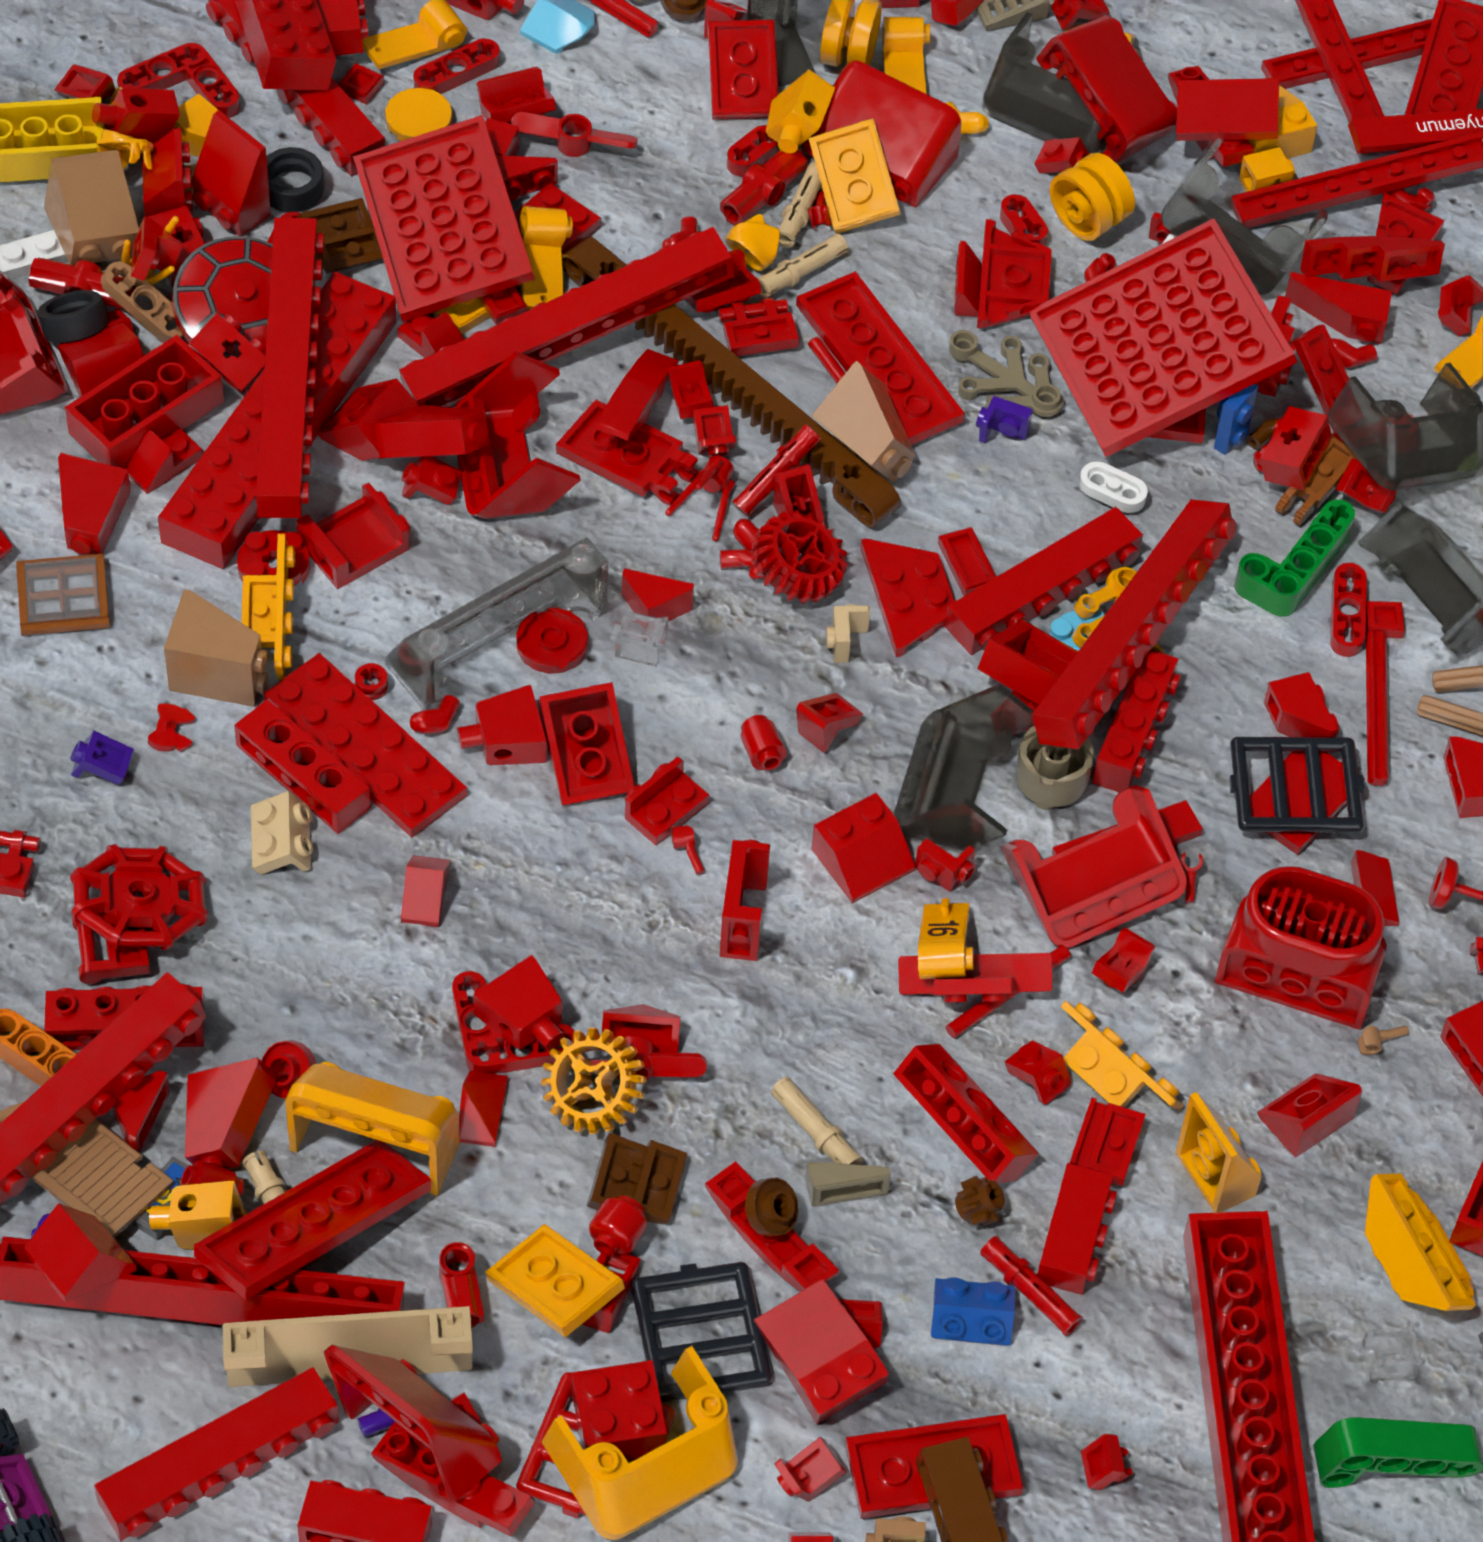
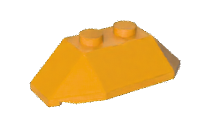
M1401 1173L1375 1174L1370 1181L1364 1234L1372 1246L1374 1256L1380 1261L1387 1273L1393 1290L1403 1301L1444 1311L1473 1309L1476 1306V1301L1473 1298V1281L1452 1243L1449 1242V1238L1436 1215L1419 1194L1408 1187V1181Z

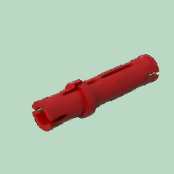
M804 424L784 447L781 445L776 450L778 454L732 503L744 515L749 517L756 507L774 490L775 474L801 466L800 461L820 442L821 438L808 425Z
M998 1235L992 1237L982 1247L980 1255L985 1257L1004 1276L1003 1281L1009 1286L1014 1285L1062 1331L1064 1336L1069 1335L1077 1328L1083 1317L1072 1309L1030 1268L1031 1263L1026 1258L1020 1259L1000 1240Z

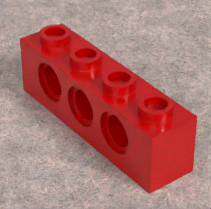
M267 699L234 724L236 746L287 791H290L299 800L305 802L310 811L337 834L371 808L370 785L367 780L358 773L353 774L345 767L342 759L335 752H328L323 748L310 730L301 729L284 708H277Z
M941 1044L915 1046L893 1073L988 1180H993L997 1184L1017 1181L1039 1154Z

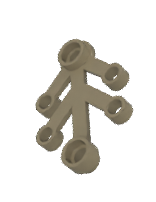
M959 330L951 335L949 352L956 361H971L995 377L976 379L967 376L962 378L958 388V394L962 399L974 400L978 397L979 393L1017 391L1023 396L1004 397L999 394L991 395L987 399L986 408H988L993 396L1031 408L1035 414L1044 417L1058 414L1063 407V396L1060 390L1050 384L1049 358L1046 355L1036 353L1029 358L1028 372L1035 376L1036 386H1034L1024 378L1020 356L1022 342L1018 337L1006 336L1001 341L1000 353L1007 360V368L977 349V337L972 332ZM1007 346H1013L1015 349H1009ZM1034 364H1041L1043 366L1037 367ZM965 387H972L973 390H967Z

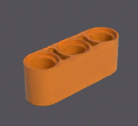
M0 1009V1034L6 1031L12 1032L9 1035H0V1059L40 1087L76 1055L72 1050L11 1009ZM41 1052L40 1055L29 1056L31 1053Z

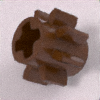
M977 1175L961 1182L963 1190L958 1192L955 1198L956 1209L961 1218L967 1222L971 1221L973 1226L979 1223L982 1226H986L999 1220L996 1212L1002 1210L1005 1203L1001 1187L995 1181H988L986 1177L979 1179Z

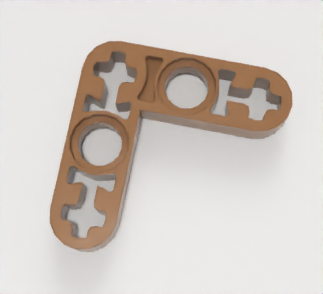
M117 261L108 265L101 276V285L109 296L163 343L175 335H178L181 339L184 337L178 326L171 331L165 328L167 324L175 319L172 302L164 297L147 280L143 281L131 277V266L127 263ZM120 274L124 280L118 284L114 283L112 279ZM132 286H135L136 289L129 297L126 293ZM143 295L150 298L153 303V309H141L137 305L136 297Z

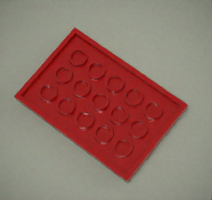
M483 115L353 156L394 296H396V304L402 322L535 280Z

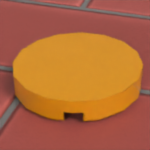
M424 88L406 89L397 93L389 100L385 109L386 127L390 133L392 131L396 135V139L403 141L450 126L452 124L451 105L443 95L434 90Z

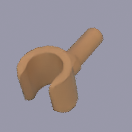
M1367 1026L1363 1030L1362 1036L1358 1038L1360 1053L1367 1056L1379 1053L1382 1050L1381 1041L1408 1035V1027L1401 1026L1379 1031L1375 1026Z

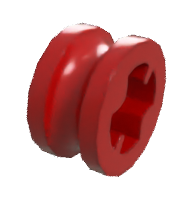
M364 664L355 673V685L371 700L380 699L388 690L387 672L379 664ZM371 678L378 679V684L375 685L372 682V685H366L365 680L368 679L371 682Z

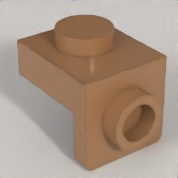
M899 1516L893 1519L876 1518L874 1533H866L865 1542H924L926 1522H916L915 1519L906 1516Z

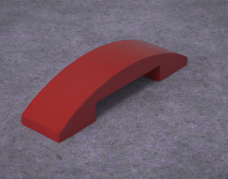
M736 1161L705 1183V1188L744 1241L774 1272L792 1287L801 1292L822 1279L825 1283H828L839 1274L837 1267L814 1243L808 1246L793 1229L785 1235L765 1237L758 1234L751 1227L746 1216L745 1201L747 1192L755 1181Z

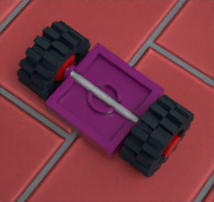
M2 1408L0 1409V1542H66L55 1517L50 1514L24 1454L13 1455L16 1452L15 1448H18L20 1445V1439L7 1411Z

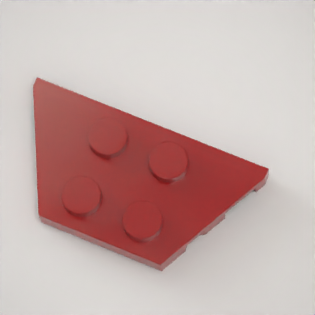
M986 219L984 229L977 328L980 329L1029 316V310L1047 302L1049 299L1052 249L1038 242H1032L1026 236L1016 231L1012 235L996 228V222L991 219Z
M867 538L861 539L860 549L895 657H901L906 653V648L919 639L923 642L932 636L937 628L945 627L947 606L955 601L939 553Z

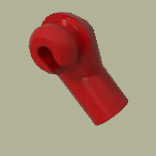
M1104 253L1100 258H1096L1084 272L1085 281L1087 282L1115 268V258L1108 253Z

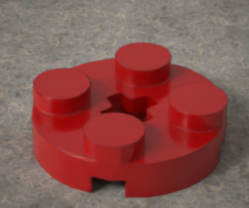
M280 530L249 533L237 554V569L241 581L243 582V576L277 575V565L271 568L266 561L277 559L278 534H286L288 546H294L295 567L288 568V579H293L294 586L299 584L301 580L303 584L310 572V559L308 549L303 544L302 537L296 532Z

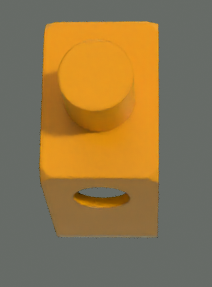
M809 69L771 102L766 133L770 138L778 142L779 149L785 153L796 152L802 143L818 131L835 90L833 85Z
M234 1181L182 1185L172 1189L170 1206H151L149 1224L151 1230H171L178 1247L194 1250L195 1243L246 1215Z

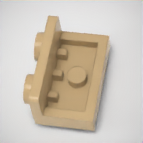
M290 791L251 805L252 869L260 875L291 863L303 872L311 869L313 846L310 840V822L312 821V814L308 805L299 800Z

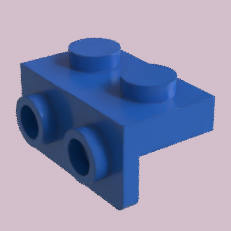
M1253 384L1219 401L1217 417L1220 420L1214 449L1226 455L1234 445L1240 446L1246 439L1254 411L1258 385Z
M956 1277L947 1279L935 1278L931 1324L932 1338L997 1345L1011 1344L1015 1314V1286L1005 1285L996 1281L979 1283L965 1281Z

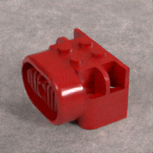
M1285 866L1269 870L1257 878L1251 886L1248 895L1242 899L1237 908L1220 957L1214 983L1361 1030L1387 948L1385 938L1382 936L1384 918L1381 908L1367 891L1349 882L1301 867Z

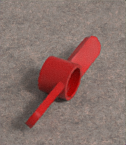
M518 112L511 121L512 125L519 126V133L557 140L559 151L569 157L585 155L590 149L591 142L623 148H636L638 144V139L631 135L592 129L589 119L580 114H569L559 119ZM569 134H577V135H580V136H579V137H572V136H569Z
M639 1036L625 1037L627 1039L625 1048L632 1046L637 1049L636 1056L631 1061L640 1060L644 1063V1067L636 1071V1075L645 1076L646 1080L651 1077H700L706 1072L707 1060L699 1053L654 1052V1044L650 1040ZM589 1060V1061H591V1062L593 1063V1065H597V1064H599V1063L602 1062V1061L608 1062L609 1060Z

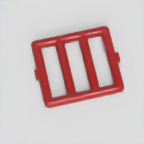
M565 1372L561 1376L517 1480L516 1488L531 1495V1497L563 1507V1514L578 1519L580 1514H586L573 1493L536 1481L544 1460L555 1464L541 1442L554 1419L562 1415L569 1428L578 1432L575 1413L565 1410L572 1394V1372ZM661 1403L668 1437L676 1417V1412L673 1407Z

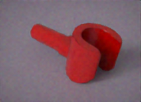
M823 191L818 192L816 205L808 209L812 229H816V226L822 223H826V226L832 224Z
M688 825L672 827L673 833L671 838L673 848H686V853L696 875L703 874L705 870L696 852L693 828Z
M1184 852L1181 856V866L1186 871L1187 879L1185 902L1194 903L1197 871L1203 865V857L1199 853V864L1195 868H1189L1185 864L1186 852Z

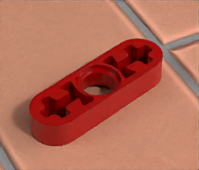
M482 38L430 61L414 71V88L431 89L443 94L482 76L499 66L500 47L494 40ZM454 64H460L465 67L461 72H453L448 68Z
M1355 563L1339 565L1335 570L1332 581L1330 646L1336 654L1343 657L1357 655L1361 651L1365 639L1367 575L1365 570ZM1346 578H1352V583H1354L1352 591H1346ZM1343 604L1353 605L1358 610V613L1346 615L1340 611L1339 606ZM1345 628H1351L1350 640L1352 642L1345 641L1343 636Z

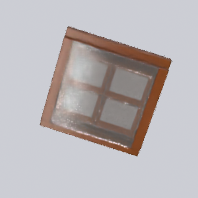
M104 553L16 561L21 636L110 628Z

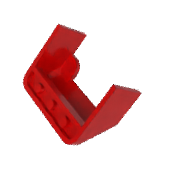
M515 351L456 404L455 408L485 410L490 442L489 446L468 454L457 455L466 508L470 514L482 519L544 512L581 481L579 474L537 457L530 462L524 431L539 418L538 394L560 375L559 369Z

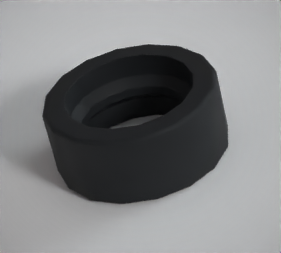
M288 147L278 149L267 155L271 207L285 212L304 211L314 206L322 198L325 188L324 171L321 161L315 154L303 148ZM288 171L302 172L312 178L307 184L292 189L280 187L272 182L275 176Z
M78 290L55 296L42 304L37 313L44 337L54 343H68L91 337L105 328L109 320L102 296L99 292L92 290Z

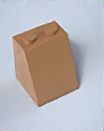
M111 150L51 158L44 209L69 264L75 265L80 260L95 263L122 259V251L126 239L131 241L130 257H132V246L139 227L118 151Z
M855 361L811 416L868 464L894 483L897 478L903 477L909 471L916 454L884 383Z
M184 589L164 646L169 691L255 707L259 693L263 694L266 692L269 679L268 672H264L267 652L262 650L261 635L196 593Z

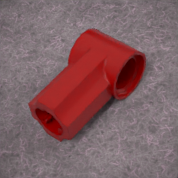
M462 1242L447 1244L439 1255V1279L443 1286L446 1307L470 1306L471 1328H474L477 1324L485 1321L475 1269V1254L467 1244ZM452 1263H462L466 1268L461 1271H453L448 1266Z

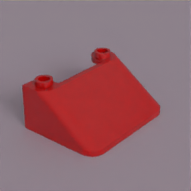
M1134 785L1116 795L1112 804V812L1118 824L1117 826L1041 860L1036 847L1031 842L1023 839L1012 840L1000 846L1008 866L1053 944L1057 946L1064 945L1067 948L1073 947L1174 901L1184 893L1187 885L1186 875L1148 788Z
M330 1345L324 1350V1356L345 1414L350 1419H354L373 1403L432 1450L447 1497L453 1502L460 1499L502 1462L497 1446L499 1438L494 1430L486 1423L479 1425L418 1377L415 1369L405 1359L398 1361L392 1357L337 1345Z

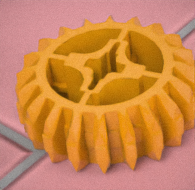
M589 1028L586 1036L582 1031H574V1043L568 1038H562L560 1043L564 1049L563 1052L556 1049L550 1051L551 1057L556 1059L554 1065L550 1063L543 1065L544 1070L551 1072V1078L542 1079L540 1081L541 1085L551 1087L552 1089L543 1095V1098L548 1102L556 1101L551 1107L550 1112L556 1116L562 1114L560 1121L562 1125L569 1126L574 1122V1131L583 1133L588 1128L590 1134H598L601 1126L605 1131L611 1132L614 1130V1120L623 1125L627 1123V1117L624 1114L625 1110L631 1113L638 1111L637 1106L631 1103L633 1097L638 1099L645 1097L642 1091L636 1090L637 1084H644L647 1081L645 1076L636 1075V1071L642 1069L644 1063L640 1060L631 1061L636 1056L637 1049L632 1046L625 1048L627 1039L623 1036H618L614 1039L613 1031L605 1029L600 1035L598 1029ZM602 1049L607 1051L613 1058L608 1062L602 1061L597 1065H593L591 1061L584 1058L583 1054L592 1050ZM572 1067L575 1072V1080L568 1088V1074ZM592 1073L599 1075L595 1079L596 1088L589 1087L593 1082L590 1077ZM620 1074V1086L617 1095H615L612 1090V1083L615 1077ZM593 1096L596 1101L602 1102L605 1108L597 1112L585 1113L576 1107L575 1104L579 1100L586 1101Z

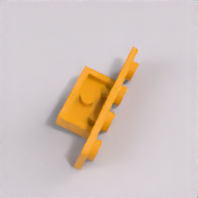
M278 534L277 575L243 576L241 623L261 635L262 648H275L274 668L278 680L286 677V668H292V646H286L287 634H293V613L287 612V602L294 600L293 579H288V568L295 567L294 546H288L286 534Z
M1066 1000L1060 1007L1087 1030L1063 1058L1073 1071L1109 1103L1126 1107L1146 1084L1167 1104L1180 1111L1184 1106L1177 1098L1180 1091L1164 1077L1158 1081L1148 1072L1152 1065L1137 1052L1130 1056L1121 1048L1125 1041L1108 1026L1104 1031L1093 1022L1097 1016L1083 1003L1079 1002L1075 1006Z

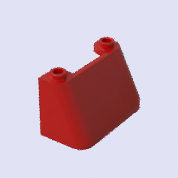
M1104 15L1064 31L1050 39L1036 57L1044 72L1055 68L1058 70L1055 74L1058 79L1065 76L1068 78L1101 128L1096 134L1099 140L1105 138L1106 151L1101 154L1108 156L1115 163L1122 162L1168 135L1176 128V105L1168 100L1125 36L1123 27L1117 19Z
M852 60L844 67L833 85L835 90L822 124L811 137L873 118L896 198L916 208L958 158L962 126L961 118L958 112L948 104L861 61ZM809 139L802 143V150L814 157Z
M0 270V415L57 399L68 391V387L49 341L44 337L32 302L26 293Z

